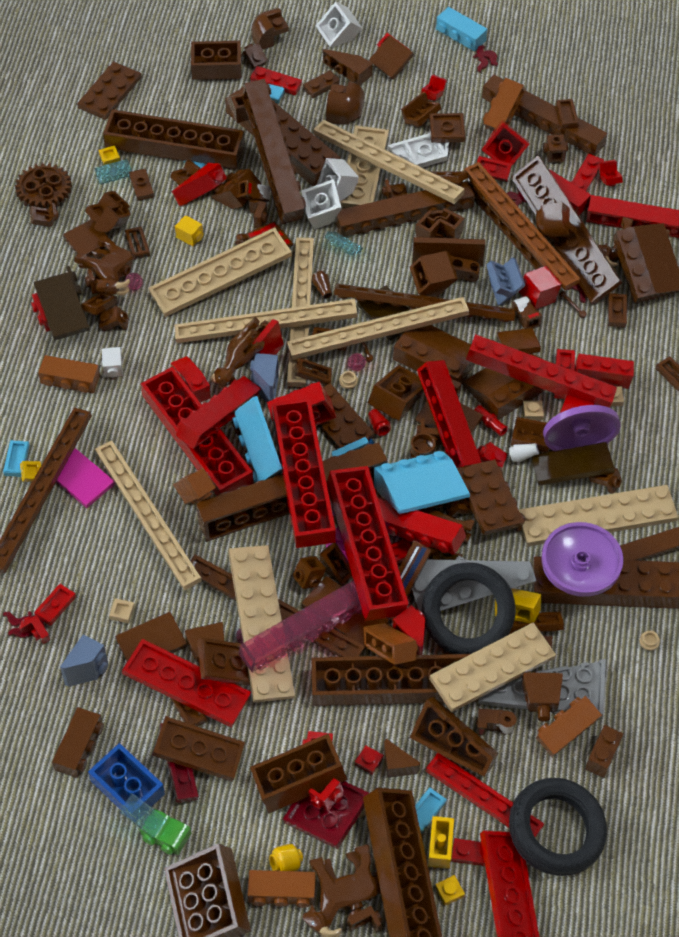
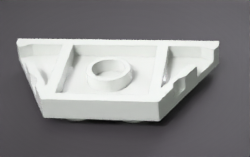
M431 133L390 144L388 145V150L423 168L447 161L449 143H431Z

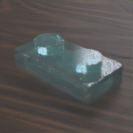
M127 159L94 168L100 185L129 177V172L132 171Z
M327 231L325 238L330 241L329 244L335 247H342L345 253L349 255L361 254L363 247L337 232Z
M133 793L119 810L120 814L152 838L157 835L167 821L164 816Z

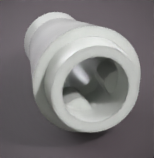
M536 443L517 444L509 448L512 462L520 463L539 454Z

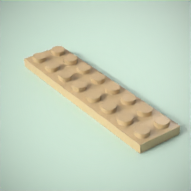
M274 227L148 289L163 315L167 317L291 257L292 252Z
M668 485L518 509L525 519L522 532L526 546L544 544L554 530L574 522L591 523L602 527L610 533L678 520V514Z
M265 545L229 548L228 555L253 703L293 699L295 692L269 547Z

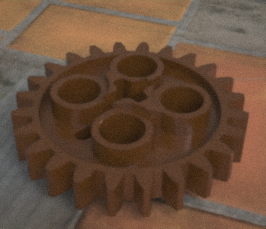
M44 163L41 166L35 164V168L29 166V171L23 170V175H18L19 179L16 180L15 185L17 197H19L20 202L24 203V206L29 204L30 209L32 206L50 207L51 203H55L59 207V202L65 203L64 198H69V193H72V183L68 172L64 171L63 167L58 169L57 164L51 167V163L47 166Z

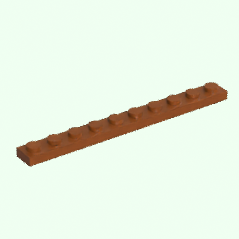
M479 162L464 169V171L468 172V179L542 265L550 269L562 283L561 287L564 290L580 283L579 276Z

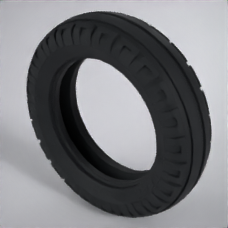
M464 562L445 568L431 580L424 593L422 613L425 616L427 632L440 647L453 654H472L509 635L515 620L516 606L510 586L498 572L479 563ZM464 580L477 581L485 585L492 592L497 603V616L493 626L485 634L476 638H463L452 633L445 626L440 613V605L445 592L455 583Z
M545 778L535 781L519 793L510 811L509 829L515 848L527 863L541 872L555 876H569L580 873L596 862L605 847L607 823L602 807L586 788L574 781L564 778ZM548 799L561 800L570 804L579 812L586 828V837L581 849L569 854H558L546 849L537 841L530 825L531 811L537 803Z

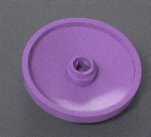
M585 405L571 408L553 417L544 427L543 436L547 447L553 451L607 442L608 444L618 435L621 423L618 414L613 409L600 405Z
M574 522L557 528L548 536L543 546L541 561L547 578L560 590L576 596H594L607 591L616 583L623 566V553L617 540L602 527L591 523Z

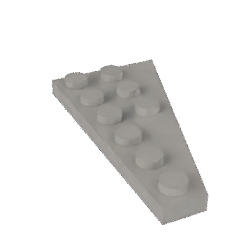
M427 560L412 590L418 610L422 612L424 593L431 580L445 568L464 562L479 563L492 568L506 580L511 589L537 580L530 561ZM460 581L452 585L445 592L441 601L440 611L493 594L485 585L477 581Z
M601 659L594 663L585 662L573 667L563 666L536 671V673H563L560 702L557 712L553 713H559L561 710L566 712L571 708L569 704L577 697L582 699L586 695L602 714L600 718L603 717L606 659ZM522 676L480 697L478 704L527 710L521 684Z

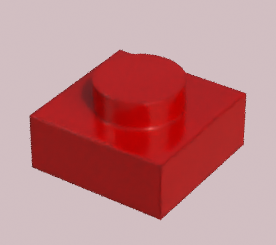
M365 745L355 760V765L373 775L382 762L384 755Z

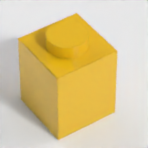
M186 215L175 225L176 238L191 246H194L203 238L202 224Z

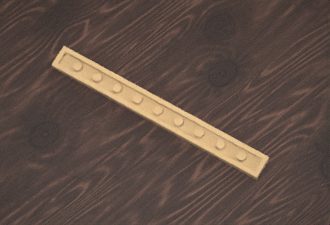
M325 120L313 129L314 135L453 204L464 194V188Z
M296 237L292 308L307 306L311 303L314 238ZM309 324L291 327L290 341L309 336ZM289 352L287 386L306 387V379L295 376L297 359L292 360Z
M464 297L287 341V346L292 360L467 316L469 315V309Z
M355 299L175 324L176 343L237 335L254 317L260 321L259 325L264 320L268 323L272 319L278 320L280 329L357 318Z
M111 440L95 448L98 457L183 590L185 591L202 582L200 575L113 441Z

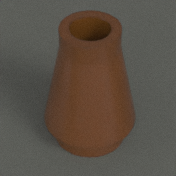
M325 271L314 273L312 275V283L320 292L322 298L331 297L332 291L328 274Z

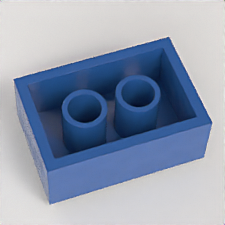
M120 743L88 771L90 781L133 823L165 795L163 783Z

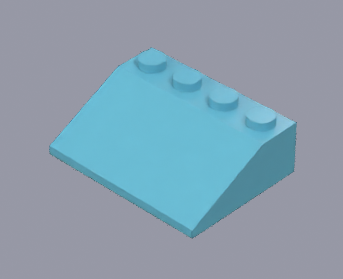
M255 396L235 410V417L232 420L235 428L240 430L239 441L241 446L246 447L247 453H245L247 464L252 465L254 470L253 480L257 482L282 474V467L258 397Z
M437 451L425 456L419 455L416 458L402 459L399 462L385 463L374 467V488L399 514L470 497V493L453 460L443 451Z

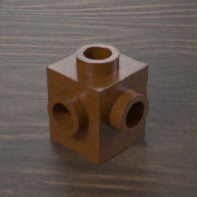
M564 134L547 135L546 143H543V153H546L548 162H564L566 152H568V142L565 141Z
M316 556L300 558L292 577L302 589L317 587L321 583L326 567Z

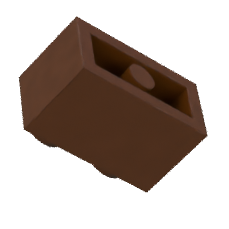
M604 725L588 758L585 770L605 778L621 744L624 733Z

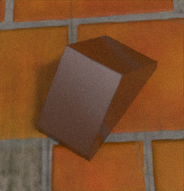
M331 543L319 554L320 562L326 567L325 573L339 585H343L352 576L349 562L336 543Z
M388 739L384 741L383 751L387 777L418 774L420 771L419 761Z

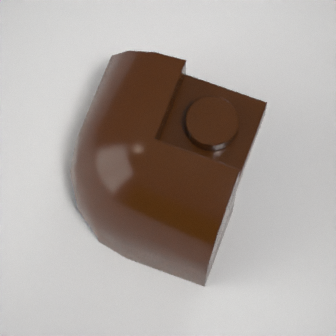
M278 7L256 16L251 27L252 39L255 44H260L262 50L274 46V36L289 32V26L282 17V11Z
M349 81L347 86L332 84L327 99L326 121L334 124L349 125V122L357 118L360 119L365 103L363 89Z
M115 191L104 193L98 204L89 205L85 210L90 219L96 222L94 229L99 232L118 229L131 216L129 204Z
M563 202L541 205V208L536 210L537 228L548 240L553 243H560V237L568 238L570 235H576L577 228L569 222L570 208Z
M445 208L436 211L429 210L416 224V237L460 238L465 218Z

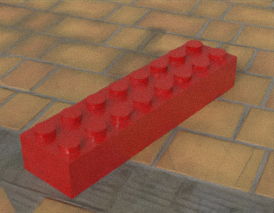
M173 366L140 383L143 398L197 470L204 468L216 487L212 490L216 496L224 492L228 493L237 490L242 486L254 484L253 471L221 429L194 449L175 436L179 429L177 425L180 420L189 417L190 413L193 410L197 411L202 404Z
M308 398L272 403V417L296 548L336 543L335 524L311 400Z
M368 466L330 470L326 483L365 621L396 617L407 609L409 603Z

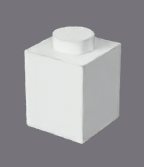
M120 347L102 349L104 377L123 376Z

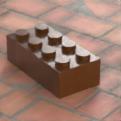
M329 734L250 767L268 813L309 797L308 791L311 788L317 792L323 791L333 778L340 782L348 780Z

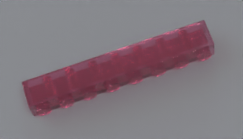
M354 581L242 643L238 654L250 671L253 673L258 669L259 671L265 669L273 660H281L287 652L298 650L306 641L309 640L311 642L320 633L331 631L339 622L345 623L353 614L362 613Z

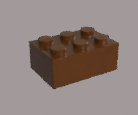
M241 40L191 41L192 80L242 79Z

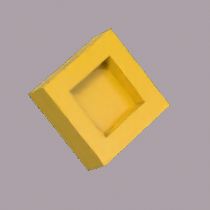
M115 145L98 150L104 167L121 162Z
M22 461L20 463L22 482H32L41 467V461Z
M455 875L435 884V888L445 906L465 897V893Z

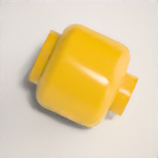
M291 843L274 848L269 856L270 866L273 871H298L303 861L301 850Z

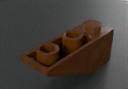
M327 49L322 50L323 63L351 82L360 86L372 76L373 64L362 56Z

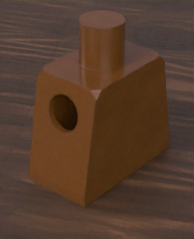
M223 622L185 630L186 642L198 666H200L198 639L202 637L225 641Z
M523 672L521 684L527 710L529 712H537L538 720L541 722L549 721L550 712H557L563 673Z

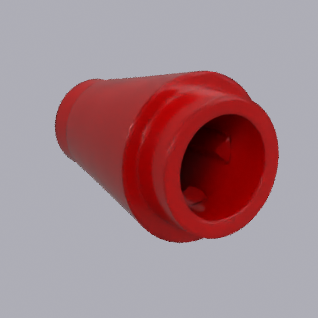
M377 409L371 410L368 416L374 433L379 436L387 435L391 430V423Z

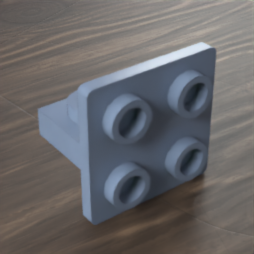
M512 257L504 265L494 261L486 264L497 304L502 306L525 286L517 260Z

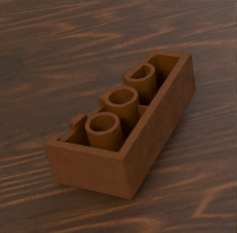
M433 696L426 700L409 738L485 777L491 771L498 752Z

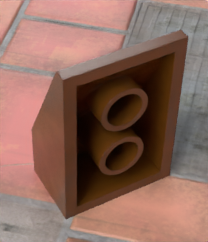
M397 365L373 386L368 404L388 414L391 418L400 421L424 392L419 376Z

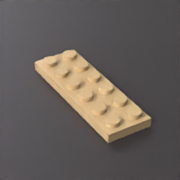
M355 125L354 135L382 149H386L389 130ZM349 152L347 164L358 175L359 179L354 192L340 201L341 207L345 208L374 202L381 172L380 167Z
M533 622L431 674L429 679L449 710L453 712L522 676L523 672H530L555 659L556 654Z

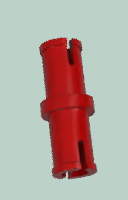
M478 405L474 409L483 415L481 421L484 422L487 428L490 427L500 437L505 435L508 427L500 422L495 414L489 413L482 405Z

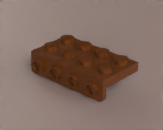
M496 460L457 468L470 493L467 501L483 536L515 528L516 532L522 530L525 523L524 516L519 512L515 497H512L508 482H505L502 469L497 465Z

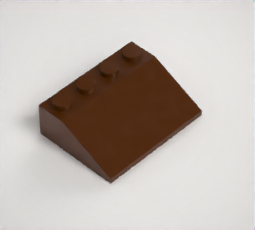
M664 223L634 226L616 231L613 241L634 304L679 292V267Z
M432 325L406 331L393 348V360L415 371L427 361L445 360L451 379L461 384L476 365L466 360L471 344Z
M488 368L482 369L462 382V385L489 413L495 414L498 420L522 406L523 401H530L546 391Z
M218 843L164 868L179 937H239L251 932L232 848Z

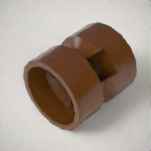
M427 433L416 434L411 440L410 459L416 458L419 455L433 454L436 446L434 437Z

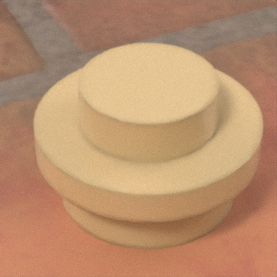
M345 371L340 376L339 383L343 388L351 389L357 385L358 378L354 372Z
M646 631L641 634L639 643L645 650L652 651L658 648L660 638L656 632Z

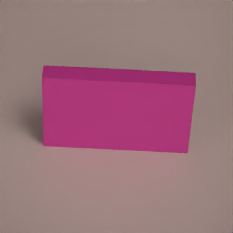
M76 448L73 450L56 481L86 508L115 485L113 479Z

